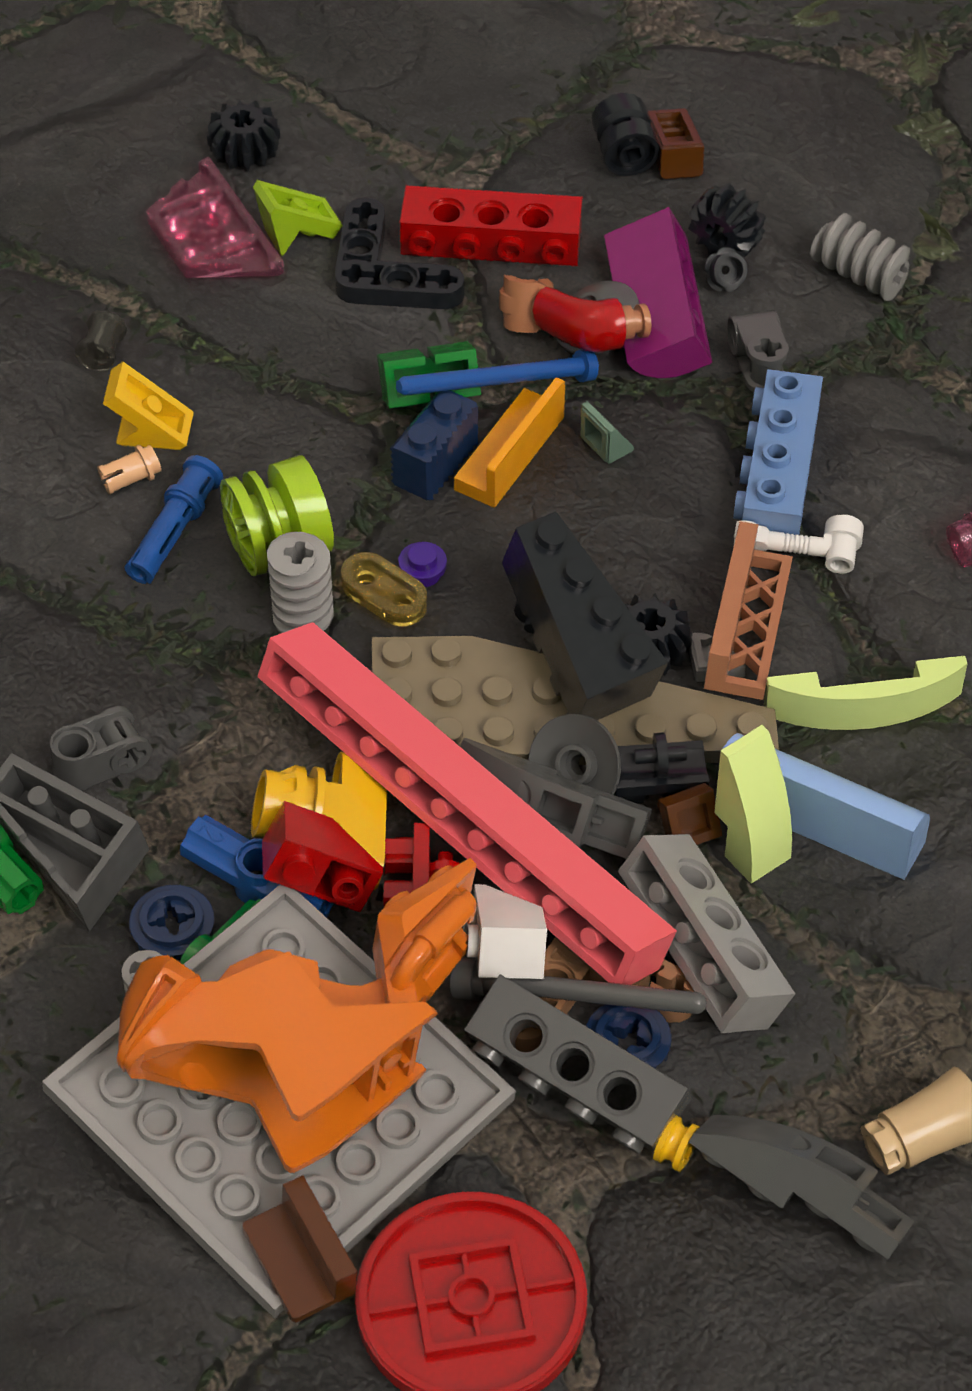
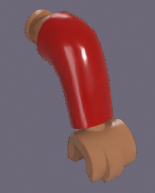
M510 275L503 276V287L499 290V308L503 312V325L511 331L536 333L542 329L570 346L595 353L621 349L624 346L625 340L633 339L635 334L640 338H645L651 332V315L648 306L644 303L636 304L633 310L630 305L622 306L616 298L603 300L581 299L554 289L549 279H538L536 281L534 279H519Z

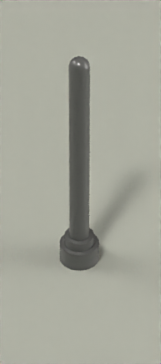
M463 957L451 972L450 990L452 997L460 1000L478 1001L481 996L485 997L497 978L478 977L476 958ZM544 976V979L508 978L535 996L542 998L689 1014H700L707 1005L703 994L692 991Z

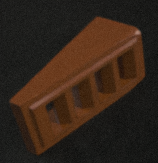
M687 109L648 111L651 126L654 129L659 144V156L656 164L661 177L671 179L701 176L704 164V144Z

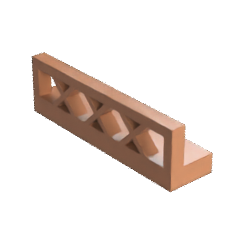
M739 521L710 647L704 689L763 700L793 556L755 550L759 524ZM751 567L779 571V575L762 582L751 571ZM760 597L770 608L754 614L745 603ZM753 630L763 642L748 648L738 636ZM746 664L758 676L757 681L729 676L728 671Z

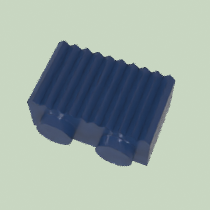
M450 390L439 391L390 448L392 451L390 456L393 458L390 461L393 471L391 473L393 477L392 483L425 500H432L433 494L438 493V488L443 487V482L448 481V476L453 475V470L458 469V464L463 463V458L468 457V452L473 451V446L478 445L477 403Z

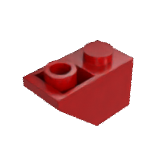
M286 801L283 802L262 839L263 879L357 912H361L383 875V867L333 818Z

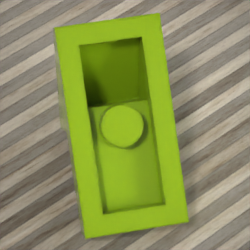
M257 180L253 186L263 226L281 256L286 253L299 231L307 236H314L316 234L334 239L343 226L324 197Z

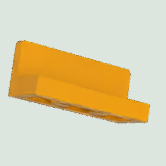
M556 377L542 395L524 388L454 476V491L495 508L563 420L565 381Z

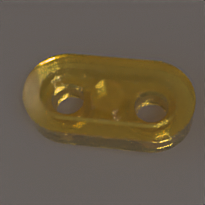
M361 552L350 556L343 563L341 568L343 591L348 597L395 626H410L419 622L427 612V591L425 586L382 556L371 552Z

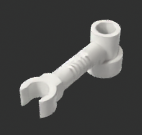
M835 515L826 521L824 537L785 534L784 532L769 531L765 526H758L755 550L788 551L789 553L826 557L825 566L828 570L834 573L845 574L854 569L856 550L862 546L864 525L853 516ZM742 520V522H748V523L757 524V523L752 522V521ZM739 521L736 522L734 543L738 530Z

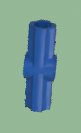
M207 815L203 817L198 816L188 828L187 834L180 845V855L233 885L237 897L244 903L249 899L254 901L262 900L280 885L263 879V874L251 873L252 871H263L262 839L249 840ZM298 891L326 918L329 916L334 903Z

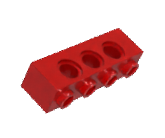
M406 186L400 218L401 255L578 266L582 226V197Z

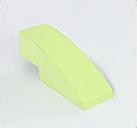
M763 725L721 750L714 812L728 826L725 857L751 884L789 860L792 851L791 813L787 790L770 733Z

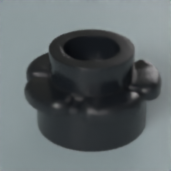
M729 247L720 248L716 254L709 255L704 266L705 272L708 273L707 282L716 291L725 289V291L731 292L736 290L746 279L748 271L744 258ZM723 266L728 267L727 274L722 273Z

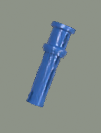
M192 455L184 462V473L176 484L170 485L164 494L165 506L141 541L134 555L125 565L126 573L133 580L141 584H146L147 582L150 584L189 521L199 518L204 512V501L211 490L219 488L221 480L224 479L220 468L211 460L199 455Z

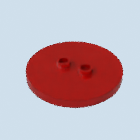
M486 1192L450 1193L412 1206L393 1219L375 1238L363 1259L358 1274L355 1297L357 1323L363 1344L373 1363L401 1391H541L565 1369L581 1341L587 1315L586 1278L581 1261L569 1239L556 1224L535 1208L499 1194Z

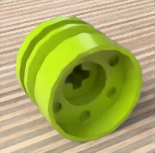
M297 455L269 464L267 470L268 488L256 471L244 472L243 484L235 476L221 480L220 494L226 530L234 549L252 576L267 573V549L270 543L278 536L289 532H305L315 535L325 543L329 551L333 550L334 532L325 496L316 474L303 455Z

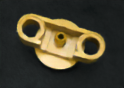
M340 751L337 756L332 782L326 781L324 768L316 766L312 768L308 777L306 768L298 765L291 766L280 772L267 769L262 771L253 803L251 818L252 837L264 838L280 807L286 801L333 818L384 868L387 790L344 752ZM379 880V882L377 883V885H376V887L374 888V890H376V889L378 888L379 883H380V880Z

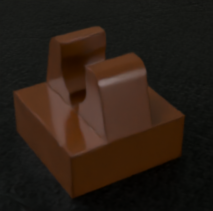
M706 783L659 799L658 808L665 835L690 834L697 845L723 836L719 817L714 813L716 802L714 790Z

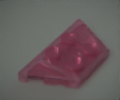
M210 157L204 158L198 163L199 172L188 182L180 179L171 188L167 196L158 199L147 209L148 224L185 278L279 276L284 274L282 258Z

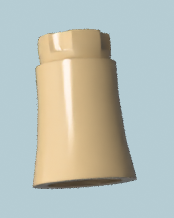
M952 1067L924 1089L901 1103L879 1113L878 1119L861 1126L865 1147L876 1167L880 1168L884 1175H889L902 1167L909 1169L933 1156L972 1142V1082L961 1069Z

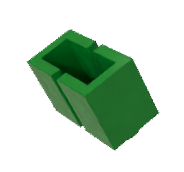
M468 341L427 347L428 356H425L418 348L377 354L383 401L389 408L429 403L431 401L430 393L413 395L399 393L396 389L397 380L403 376L478 368L476 348ZM481 387L450 390L464 397L481 395Z

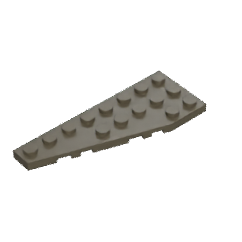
M474 636L372 637V673L460 747L462 740L468 738L529 760L531 745L539 730L550 720L566 715L568 712L561 695L556 696L550 682L552 672L544 653ZM660 681L650 697L597 720L608 729L617 746L653 744V733L665 732L667 743L703 740L705 763H719L721 750L734 734L746 735L761 725L769 731L774 748L779 750L775 709ZM584 756L580 758L579 765H586Z

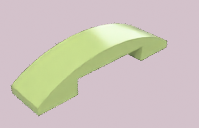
M965 656L920 660L915 663L913 678L830 687L820 686L817 672L767 677L764 707L775 709L776 720L810 728L858 730L890 726L922 717L945 706L961 695L967 660Z

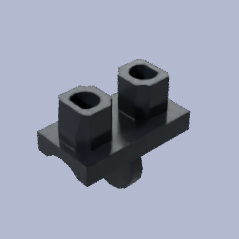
M665 732L653 733V744L618 746L621 759V774L615 791L617 797L641 804L649 798V795L669 794L670 796L703 783L709 786L703 740L667 743Z

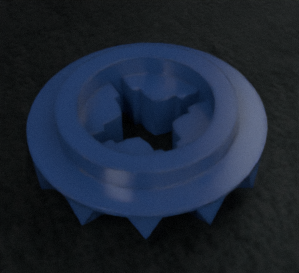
M183 885L161 886L144 894L134 905L129 919L130 933L140 951H157L162 955L174 956L180 961L187 947L197 937L203 934L213 936V908L202 893L191 887ZM172 910L173 917H176L177 922L180 923L178 935H172V933H169L168 928L165 927L166 919L168 918L167 911Z
M604 1005L596 1010L588 1020L586 1027L617 1046L619 1043L618 1038L625 1039L629 1033L632 1034L636 1027V1044L638 1046L630 1045L626 1051L655 1069L662 1061L667 1062L671 1047V1030L668 1022L658 1010Z

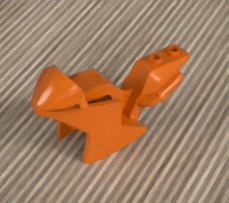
M470 857L455 867L451 865L442 867L430 877L425 885L411 893L408 891L400 892L386 903L378 914L372 948L376 980L362 986L345 985L321 979L319 977L317 961L292 955L290 951L284 953L273 949L263 950L230 965L218 981L202 982L198 974L169 955L155 956L141 962L124 996L120 1012L116 1059L118 1066L122 1071L127 1072L131 1079H146L250 1104L255 1109L284 1169L289 1173H295L324 1158L379 1115L425 1073L426 1068L423 1064L415 1062L422 1026L438 1015V1012L427 1002L466 954L468 935L461 927L466 922L470 924L474 920L477 903L471 894L477 864Z

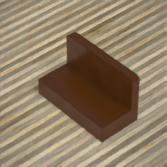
M304 1175L283 1184L282 1204L244 1221L242 1231L292 1322H299L355 1294L357 1270Z

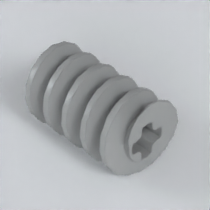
M847 213L840 215L836 221L826 223L817 233L811 245V259L817 262L822 261L823 265L828 269H837L839 275L845 278L851 277L853 283L857 285H866L868 291L874 294H881L882 298L886 301L894 299L908 276L910 248L903 245L893 254L896 245L893 238L888 237L879 245L881 233L876 229L871 230L864 237L866 224L858 221L850 228L852 219Z
M289 532L280 535L270 543L267 549L273 623L281 633L314 622L324 631L331 624L334 616L330 551L322 540L309 533Z

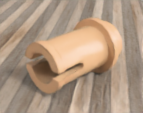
M141 445L135 446V452L105 465L97 466L101 480L120 474L105 481L104 487L109 494H113L114 491L144 478L152 481L155 479L154 474L162 471L157 455L151 445L144 448Z

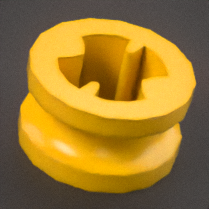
M676 1115L660 1136L655 1147L653 1159L660 1163L664 1160H670L672 1169L681 1172L695 1149V1146L690 1144L689 1141L700 1126L693 1123L690 1127H686L682 1124V1118Z

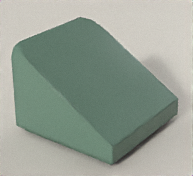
M588 401L582 404L580 437L605 462L610 464L634 450V446Z

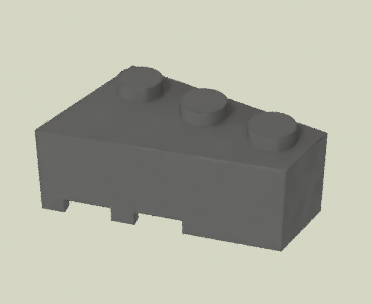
M13 753L9 755L0 767L1 826L8 834L10 840L90 932L149 851L138 821Z

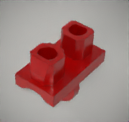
M414 823V837L385 839V873H413V880H384V906L396 894L403 891L411 893L425 885L430 877L442 867L448 865L455 867L460 864L453 860V853L449 851L438 853V860L431 862L430 827L426 823Z

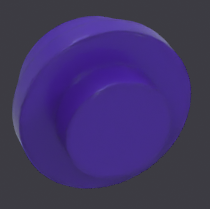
M430 542L412 543L405 547L399 555V570L411 585L429 587L436 584L445 573L447 557L443 549L436 544Z

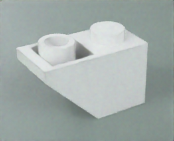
M474 884V898L477 903L474 920L470 924L466 922L463 925V930L468 935L466 956L476 958L478 977L497 978L501 974L506 978L544 979L547 926L543 908L488 885Z

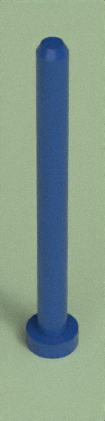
M577 350L572 358L403 376L397 380L396 389L403 395L554 379L556 377L574 376L579 382H588L596 379L599 372V363L595 352Z

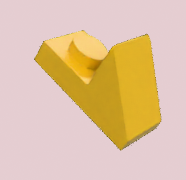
M121 362L111 369L103 404L122 417L116 444L122 446L141 445L142 447L151 445L152 448L181 450L186 447L194 411L125 362Z

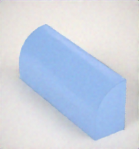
M740 733L734 734L723 749L745 735ZM775 749L787 790L792 831L905 880L926 842L930 821L929 814Z

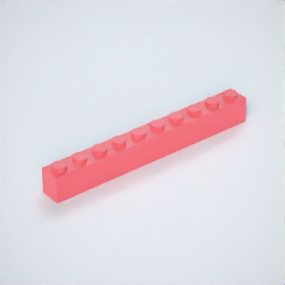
M314 622L270 637L257 677L466 859L471 857L477 864L476 868L501 890L541 906L547 929L608 983L632 985L660 970L677 932L675 928Z

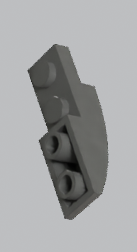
M468 738L462 740L461 748L578 847L586 844L627 859L645 834L652 812L651 808L561 777L558 770Z
M712 1115L693 1134L689 1141L690 1144L701 1151L703 1157L709 1163L730 1171L744 1181L750 1191L758 1198L773 1202L782 1209L790 1198L797 1194L805 1200L806 1205L812 1212L823 1218L832 1219L849 1231L860 1246L866 1250L878 1252L887 1259L890 1258L915 1222L868 1188L879 1172L877 1169L848 1151L799 1129L768 1120L744 1116Z

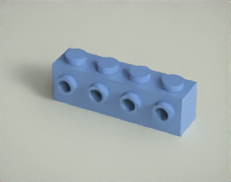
M767 369L764 388L755 387L752 415L759 416L758 422L749 421L746 449L753 450V455H743L740 484H747V490H737L733 519L752 521L759 524V526L767 527L769 531L794 535L800 534L823 376Z

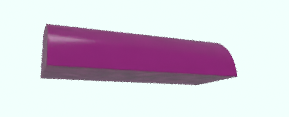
M669 207L604 234L612 281L622 282L631 287L636 293L640 304L644 303L648 306L651 315L652 326L648 337L640 338L635 334L633 339L625 340L624 347L628 365L636 372L648 377L672 378L713 363L687 235Z

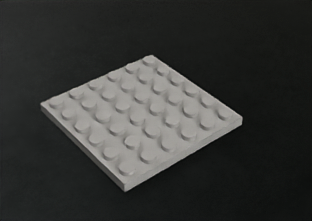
M283 885L277 886L183 964L198 974L202 982L218 981L230 965L263 950L273 949L284 953L290 951L292 955L317 961L319 977L321 979L362 986L376 980L374 961L297 890ZM120 1017L42 1081L43 1091L274 1319L285 1309L242 1229L244 1221L282 1204L283 1184L304 1175L345 1251L348 1252L514 1101L516 1093L513 1087L434 1017L422 1026L415 1061L423 1064L426 1068L422 1077L373 1120L324 1158L295 1173H289L284 1169L255 1109L250 1104L146 1079H131L127 1072L122 1071L116 1061Z

